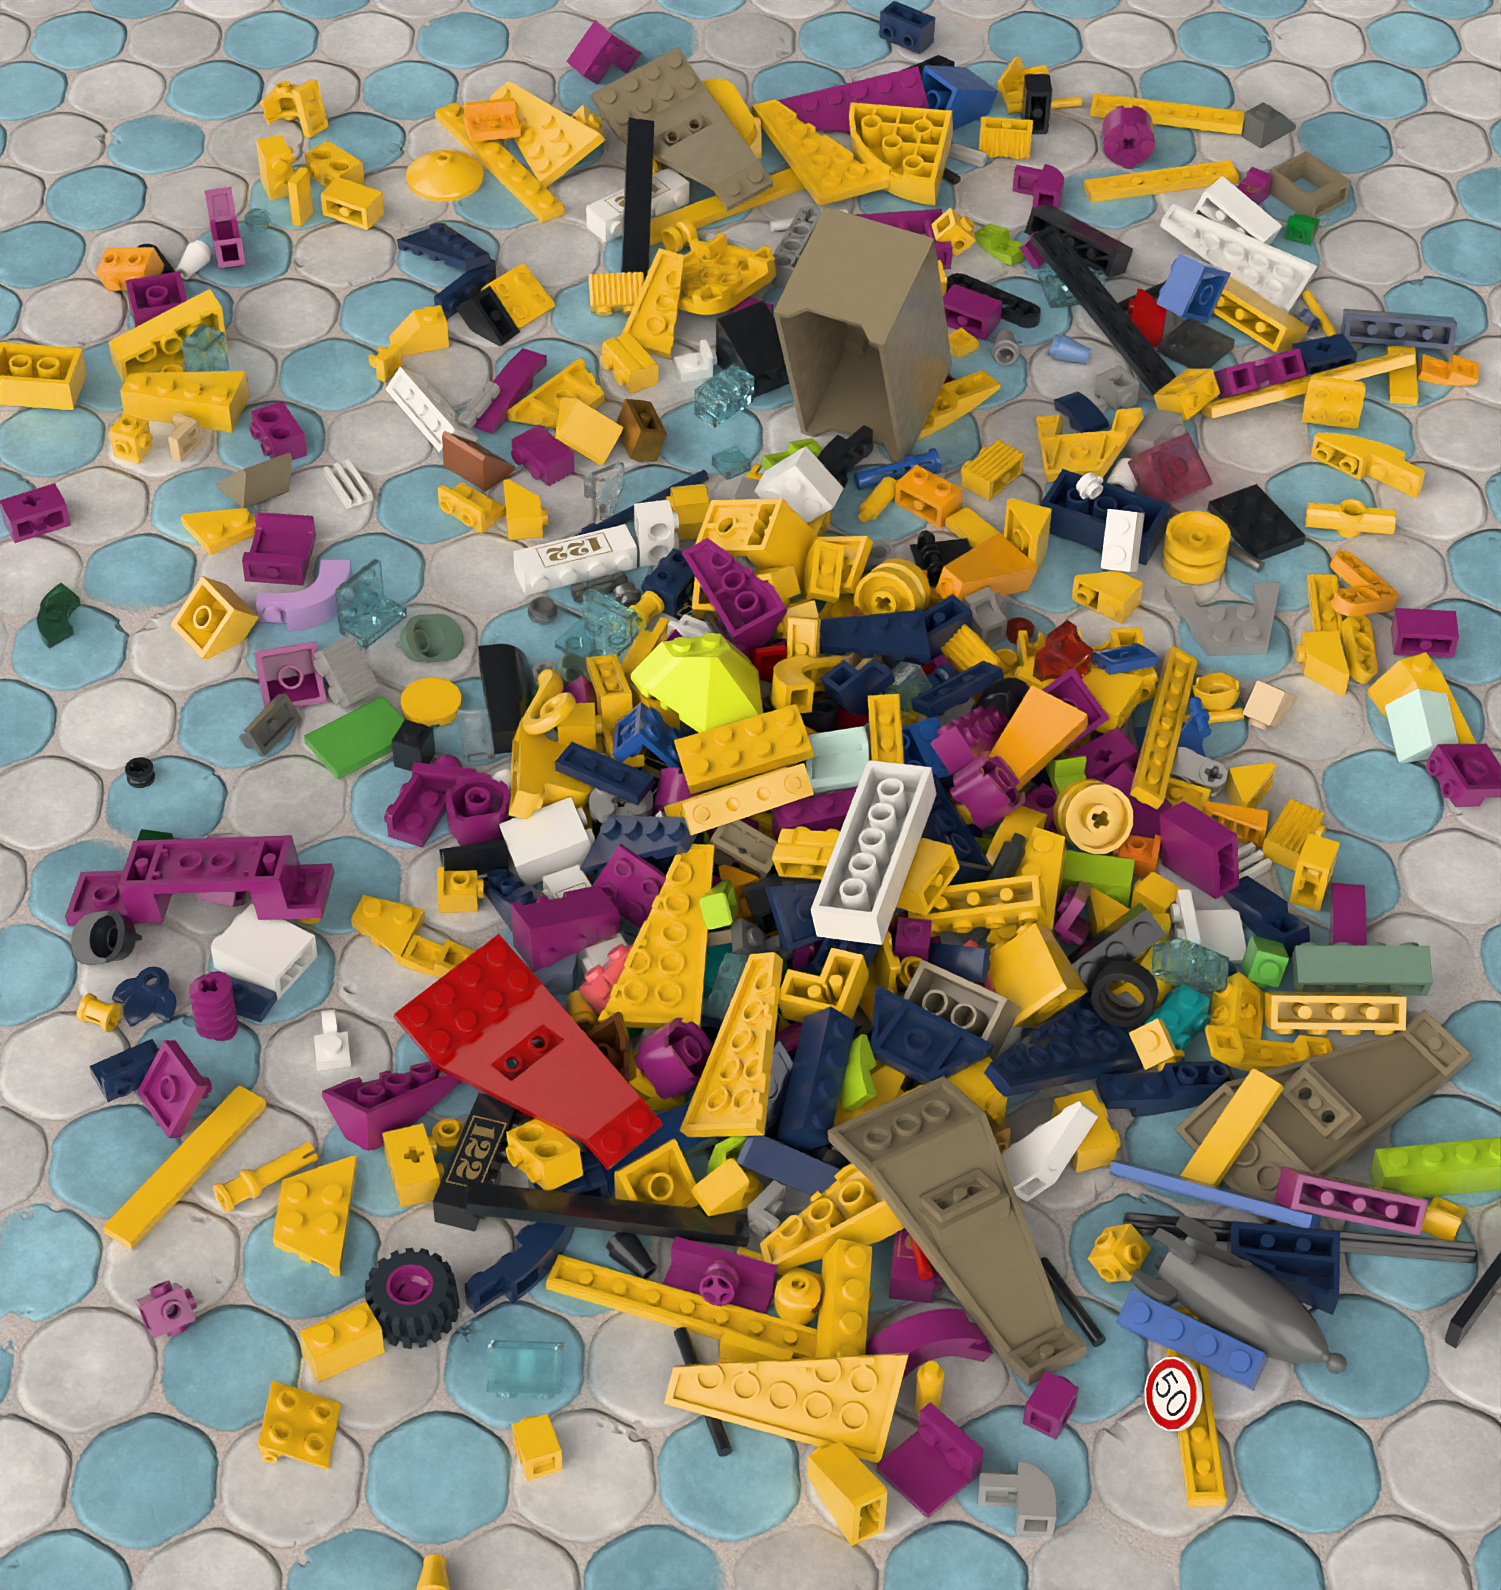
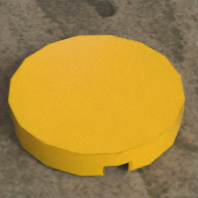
M426 677L406 686L401 694L400 705L406 720L429 727L439 724V727L454 721L460 714L462 695L458 687L451 681L439 677Z

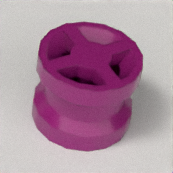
M716 1260L710 1263L699 1286L703 1299L716 1306L730 1303L740 1283L741 1275L738 1268L725 1260Z

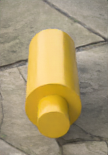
M891 477L883 478L859 506L860 513L858 514L861 522L866 523L868 520H875L893 500L897 482Z
M935 1361L926 1362L917 1372L914 1409L918 1415L920 1410L930 1402L941 1410L944 1371Z

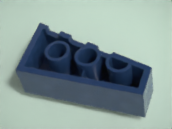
M933 774L936 797L921 837L953 847L960 869L948 886L986 881L992 865L937 775Z

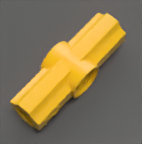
M1354 499L1344 500L1340 505L1307 503L1305 527L1336 530L1339 535L1346 538L1357 537L1361 532L1394 534L1396 510L1368 508L1362 502Z

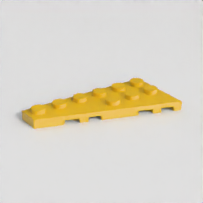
M773 99L752 105V114L754 117L761 119V127L818 206L889 188L888 178L877 176L869 164L865 163L862 165L854 159L852 152L826 134L823 136L815 131L816 127L812 124H804L798 120L797 114L778 100Z
M775 952L750 954L680 1127L679 1131L688 1138L764 1135L783 965V959Z
M909 1353L675 1365L672 1370L664 1404L818 1447L822 1445L830 1446L842 1441L857 1458L879 1463L882 1459Z

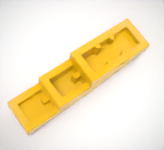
M984 370L943 384L917 440L929 436L955 422L998 391L1001 384Z

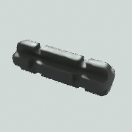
M620 571L613 573L612 577L607 575L587 581L586 585L583 583L574 585L571 588V594L575 602H583L588 600L587 597L589 596L593 599L612 593L613 589L617 586L628 583V578L625 572Z

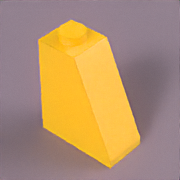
M842 1441L830 1446L822 1445L815 1449L808 1456L807 1476L851 1547L883 1532L888 1495L885 1486Z

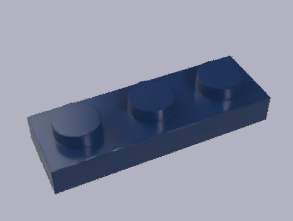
M490 258V264L467 271L434 296V306L441 305L446 320L458 312L457 306L497 278L495 260Z
M981 661L911 699L913 711L929 718L940 717L946 710L966 703L970 697L985 691L991 683L998 679H1003V670L1001 667Z
M571 742L555 761L556 771L635 805H639L654 786V776L574 742Z

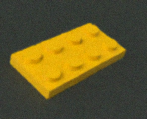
M797 704L674 740L690 794L814 758L813 748Z

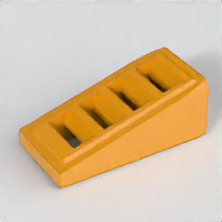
M1205 801L1204 814L1211 818L1213 814L1219 816L1218 819L1214 820L1235 832L1238 841L1247 844L1252 842L1256 847L1263 848L1268 810Z

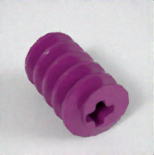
M215 971L196 978L189 987L196 1032L206 1039H214L216 1041L232 1039L237 1033L239 1026L230 977L225 972Z

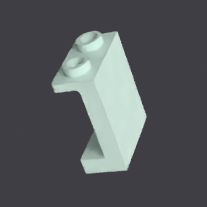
M861 726L808 735L813 748L814 758L806 760V771L814 795L805 798L857 788L867 761H871V746L865 727Z

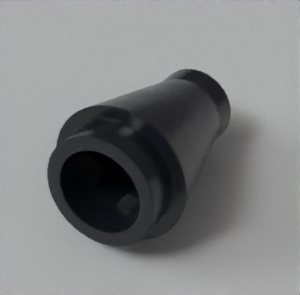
M617 1232L606 1244V1249L610 1252L609 1257L640 1278L648 1279L658 1267L652 1261L637 1234Z

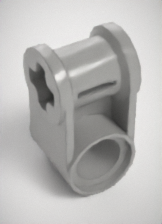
M1177 747L1170 777L1204 788L1208 787L1211 790L1210 798L1219 796L1228 776L1225 766L1218 761L1197 754L1191 749ZM1209 777L1214 778V782L1208 781Z

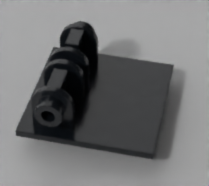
M928 530L921 531L917 544L910 545L915 565L922 571L927 570L929 586L938 584L945 565L971 550L967 538L935 542L934 534Z

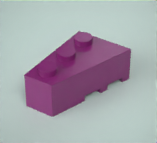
M599 885L567 891L563 893L562 898L549 900L547 896L538 897L537 903L522 905L520 901L511 903L513 947L532 972L552 966L567 956L579 953L585 948L599 941L607 940L614 934L619 933V910Z

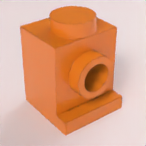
M1129 835L1119 848L1113 850L1112 857L1135 860L1133 877L1145 879L1152 871L1156 872L1161 835H1155L1154 839Z

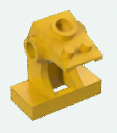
M310 79L300 86L290 84L289 81L278 82L260 102L267 125L281 118L293 120L299 117L303 135L308 138H312L329 127L319 84L316 80Z

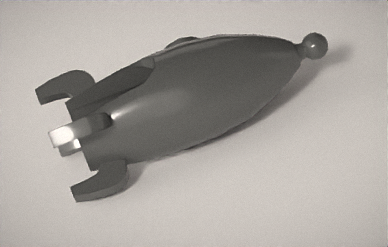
M1182 1215L1177 1221L1176 1227L1188 1235L1185 1241L1158 1228L1152 1238L1170 1251L1165 1259L1159 1256L1154 1263V1267L1158 1270L1156 1279L1138 1269L1132 1273L1130 1281L1141 1292L1161 1303L1170 1302L1176 1298L1207 1326L1264 1352L1267 1358L1301 1364L1323 1362L1331 1373L1340 1374L1344 1372L1347 1366L1346 1358L1340 1353H1331L1329 1351L1325 1336L1316 1320L1301 1300L1279 1280L1251 1262L1215 1247L1217 1238L1214 1231L1195 1219Z

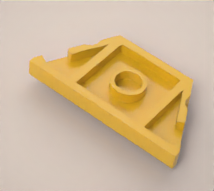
M579 358L507 410L508 419L515 422L533 425L540 424L545 427L557 428L560 403L564 397L578 399L591 408L596 409L605 402V395L601 387L596 384L593 374L588 373L584 360Z
M349 1156L283 1179L272 1237L274 1246L287 1253H295L299 1259L309 1264L315 1261L329 1268V1273L334 1276H341L357 1170L356 1156Z

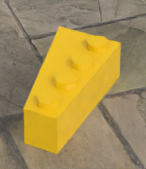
M246 371L129 373L120 390L124 414L145 420L173 424L172 416L177 412L197 420L199 428L230 433L233 432L250 397Z
M1034 826L1025 846L1026 853L1014 877L1039 875L1045 887L1047 918L1038 919L1037 923L1046 924L1055 938V930L1053 928L1058 918L1056 910L1059 906L1065 865V837ZM1015 922L1007 923L1003 928L991 929L986 940L987 949H991L1002 941L1009 942L1017 936L1015 932L1023 925Z

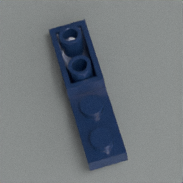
M1220 1061L1165 1063L1161 1072L1099 1074L1095 1084L1106 1110L1130 1109L1132 1117L1199 1106L1225 1082L1235 1079L1228 1065Z
M536 1222L533 1225H527L514 1236L515 1251L513 1253L503 1255L496 1264L484 1272H477L464 1284L466 1305L474 1313H477L503 1295L512 1304L515 1303L551 1271L558 1254L563 1255L575 1227Z

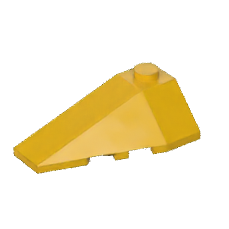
M851 1163L834 1176L837 1181L822 1194L817 1191L809 1198L812 1203L798 1216L791 1215L759 1245L764 1261L777 1265L778 1271L822 1259L824 1254L839 1238L870 1245L882 1241L905 1227L870 1180Z

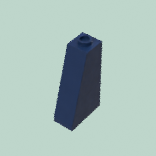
M763 1135L747 1136L736 1161L740 1165L810 1196H813L817 1191L821 1194L837 1181L834 1176L840 1171L836 1167Z

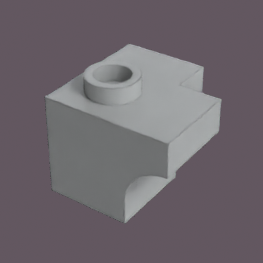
M989 587L963 597V603L972 611V630L990 647L1005 641L1008 620L1005 617L1006 598L1000 592L995 594Z

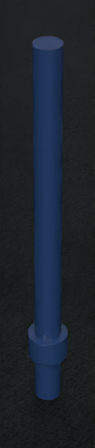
M701 470L670 487L701 484L708 480L709 476L705 470ZM670 487L638 503L666 500V496H670ZM634 505L598 524L591 523L583 527L582 532L574 536L619 526L633 519Z

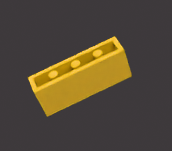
M1231 277L1228 278L1213 310L1215 315L1274 352L1291 350L1292 344L1299 343L1310 327Z

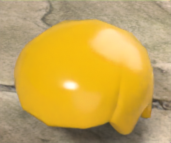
M1222 672L1209 673L1204 677H1197L1195 685L1192 686L1194 697H1199L1203 708L1210 712L1230 709L1236 703L1240 694L1239 681Z

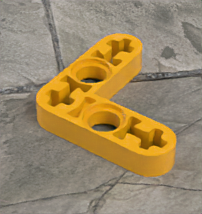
M1337 550L1330 563V567L1352 587L1338 589L1330 603L1331 607L1338 613L1346 616L1392 611L1400 597L1399 593L1357 556L1345 550Z

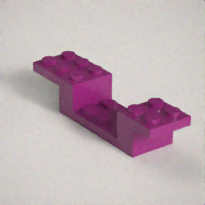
M292 835L133 841L123 870L80 872L65 914V919L68 926H76L77 922L87 914L116 910L133 924L163 923L172 894L250 891L258 920L323 918L335 872L332 863L300 864Z

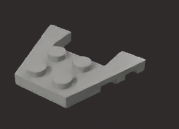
M1280 582L1253 583L1252 595L1255 605L1197 607L1192 586L1165 588V599L1168 603L1172 602L1176 607L1175 613L1181 620L1184 619L1190 627L1189 632L1207 656L1267 654Z

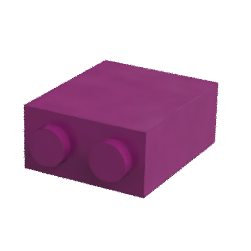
M1185 801L1160 814L1163 866L1214 899L1219 898L1239 885L1238 839L1235 832Z

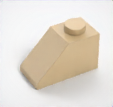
M1257 680L1242 714L1250 717L1249 724L1266 730L1267 726L1277 728L1296 702L1298 696Z

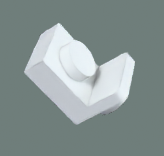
M706 339L700 340V352L674 357V367L681 383L713 377V365L717 364V357L714 348L710 349Z

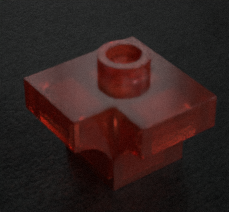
M1066 620L1047 634L1045 647L1035 654L1033 677L1041 682L1048 679H1057L1074 668L1082 679L1091 672L1094 649L1081 640L1077 633L1076 625Z

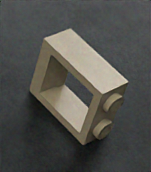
M1307 151L1269 170V174L1272 175L1270 194L1301 215L1318 218L1347 202L1351 180ZM1304 178L1319 189L1308 193L1293 182Z
M736 820L718 826L708 845H714V863L721 866L725 864L732 867L733 863H738L739 870L755 875L761 880L769 875L774 866L772 855L778 842L741 820Z

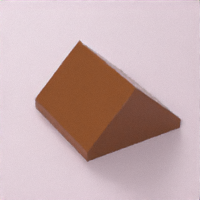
M444 431L442 434L444 466L484 492L515 469L514 465L473 440Z

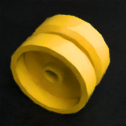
M1202 511L1182 512L1174 516L1167 523L1161 562L1164 570L1172 578L1187 584H1207L1219 579L1225 571L1231 532L1227 524L1219 517Z
M901 558L886 559L860 580L855 588L854 603L865 615L923 610L924 612L929 604L931 590L927 577L914 563Z
M1094 778L1079 779L1068 784L1058 795L1054 805V823L1058 833L1064 836L1068 843L1091 854H1106L1119 848L1129 837L1133 827V809L1129 799L1119 789Z

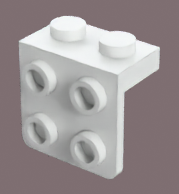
M1178 890L1176 903L1170 905L1171 923H1175L1176 948H1180L1181 958L1186 963L1185 966L1208 965L1213 957H1223L1232 964H1241L1247 947L1239 912L1234 909L1195 911L1191 890Z

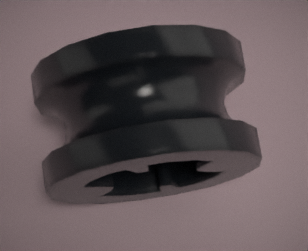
M137 757L131 759L126 764L125 773L130 786L145 788L154 782L155 772L151 760Z

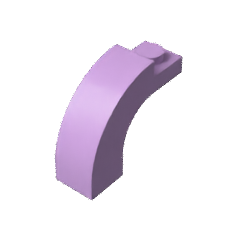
M321 560L317 580L304 590L292 593H257L256 606L259 623H287L288 631H298L319 626L335 617L343 610L351 596L353 584L351 560Z

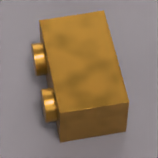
M625 399L616 423L624 428L620 438L630 459L639 462H657L667 433L651 401Z

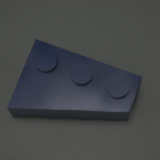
M1232 1221L1227 1238V1252L1251 1262L1275 1277L1294 1293L1302 1303L1331 1315L1334 1314L1339 1300L1340 1231Z

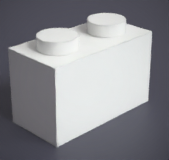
M1108 509L1101 561L1102 569L1137 572L1144 513Z

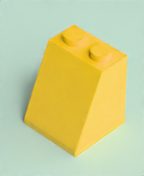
M1029 922L1015 932L1017 934L1015 938L1009 942L1002 941L990 949V969L988 974L997 994L1008 998L1021 1007L1012 1026L1036 1028L1087 993L1088 990L1047 925Z

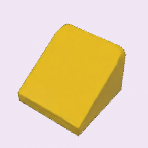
M1434 1196L1425 1212L1421 1230L1442 1240L1454 1241L1468 1210Z

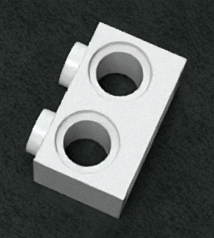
M669 500L634 504V535L640 567L658 565L661 558L666 557L673 548L679 550L678 535L674 533V529L679 528L677 511H672Z

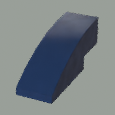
M1246 875L1240 878L1239 885L1224 894L1231 907L1239 912L1241 920L1257 937L1283 943L1289 958L1292 957L1295 946L1310 942L1309 925L1288 912V901Z

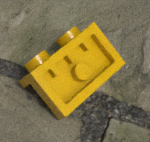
M463 482L453 489L445 485L438 487L439 508L446 514L452 515L465 525L481 533L505 516V506Z
M1240 972L1221 979L1213 986L1210 1025L1238 1028L1241 1038L1261 1040L1265 993Z

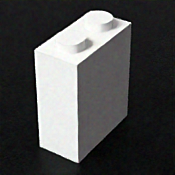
M571 797L540 808V810H535L528 819L516 817L499 824L518 876L529 885L543 881V877L578 864L581 866L595 842L591 828L584 829L588 822L582 807L576 809Z
M250 904L243 913H239L226 931L218 935L211 945L214 968L232 977L276 991L277 1000L318 957L315 935L283 919L258 920L253 904Z

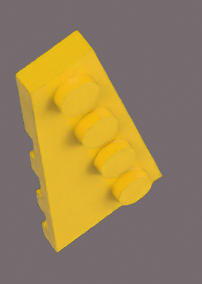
M659 248L621 335L629 332L648 353L672 359L685 256Z

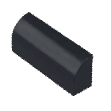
M509 644L478 646L479 669L494 754L511 753L512 741L521 718L534 699L527 658L523 651Z

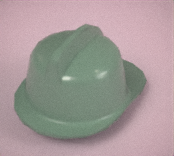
M445 614L417 615L411 617L406 623V626L401 631L400 641L395 645L396 648H401L406 657L412 661L426 663L448 661L456 658L461 652L463 634L456 621Z

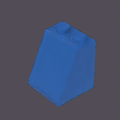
M925 65L921 74L929 109L952 111L953 130L988 115L998 94V90L966 67Z

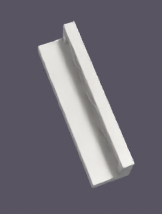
M402 367L398 369L387 386L386 391L440 453H443L442 434L444 431L475 442L477 441V435L471 429L462 427L459 424V415L424 375Z

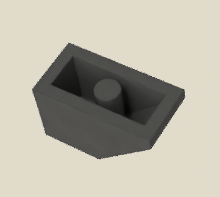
M1263 102L1246 111L1242 137L1261 149L1295 130L1296 125L1282 113Z

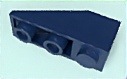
M506 868L492 870L487 873L486 877L482 878L484 879L485 895L511 932V903L520 901L522 905L537 903L538 897L545 896Z

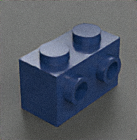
M895 0L880 12V38L918 54H921L934 43L935 17Z
M673 548L666 557L661 558L657 568L651 575H647L641 585L643 594L646 591L656 593L664 603L662 613L673 617L693 596L695 576L686 562L682 551Z

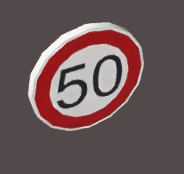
M1166 1357L1157 1362L1148 1374L1145 1385V1404L1150 1418L1158 1427L1168 1432L1183 1431L1193 1424L1199 1414L1202 1403V1384L1197 1371L1189 1361L1180 1357Z

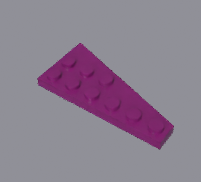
M918 66L778 100L795 112L798 120L804 124L810 123L815 126L816 131H823L824 133L845 132L849 135L851 103L929 109Z

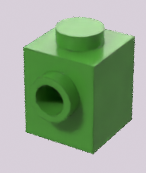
M1251 935L1241 966L1246 978L1257 987L1267 988L1269 985L1279 988L1289 956L1283 943Z

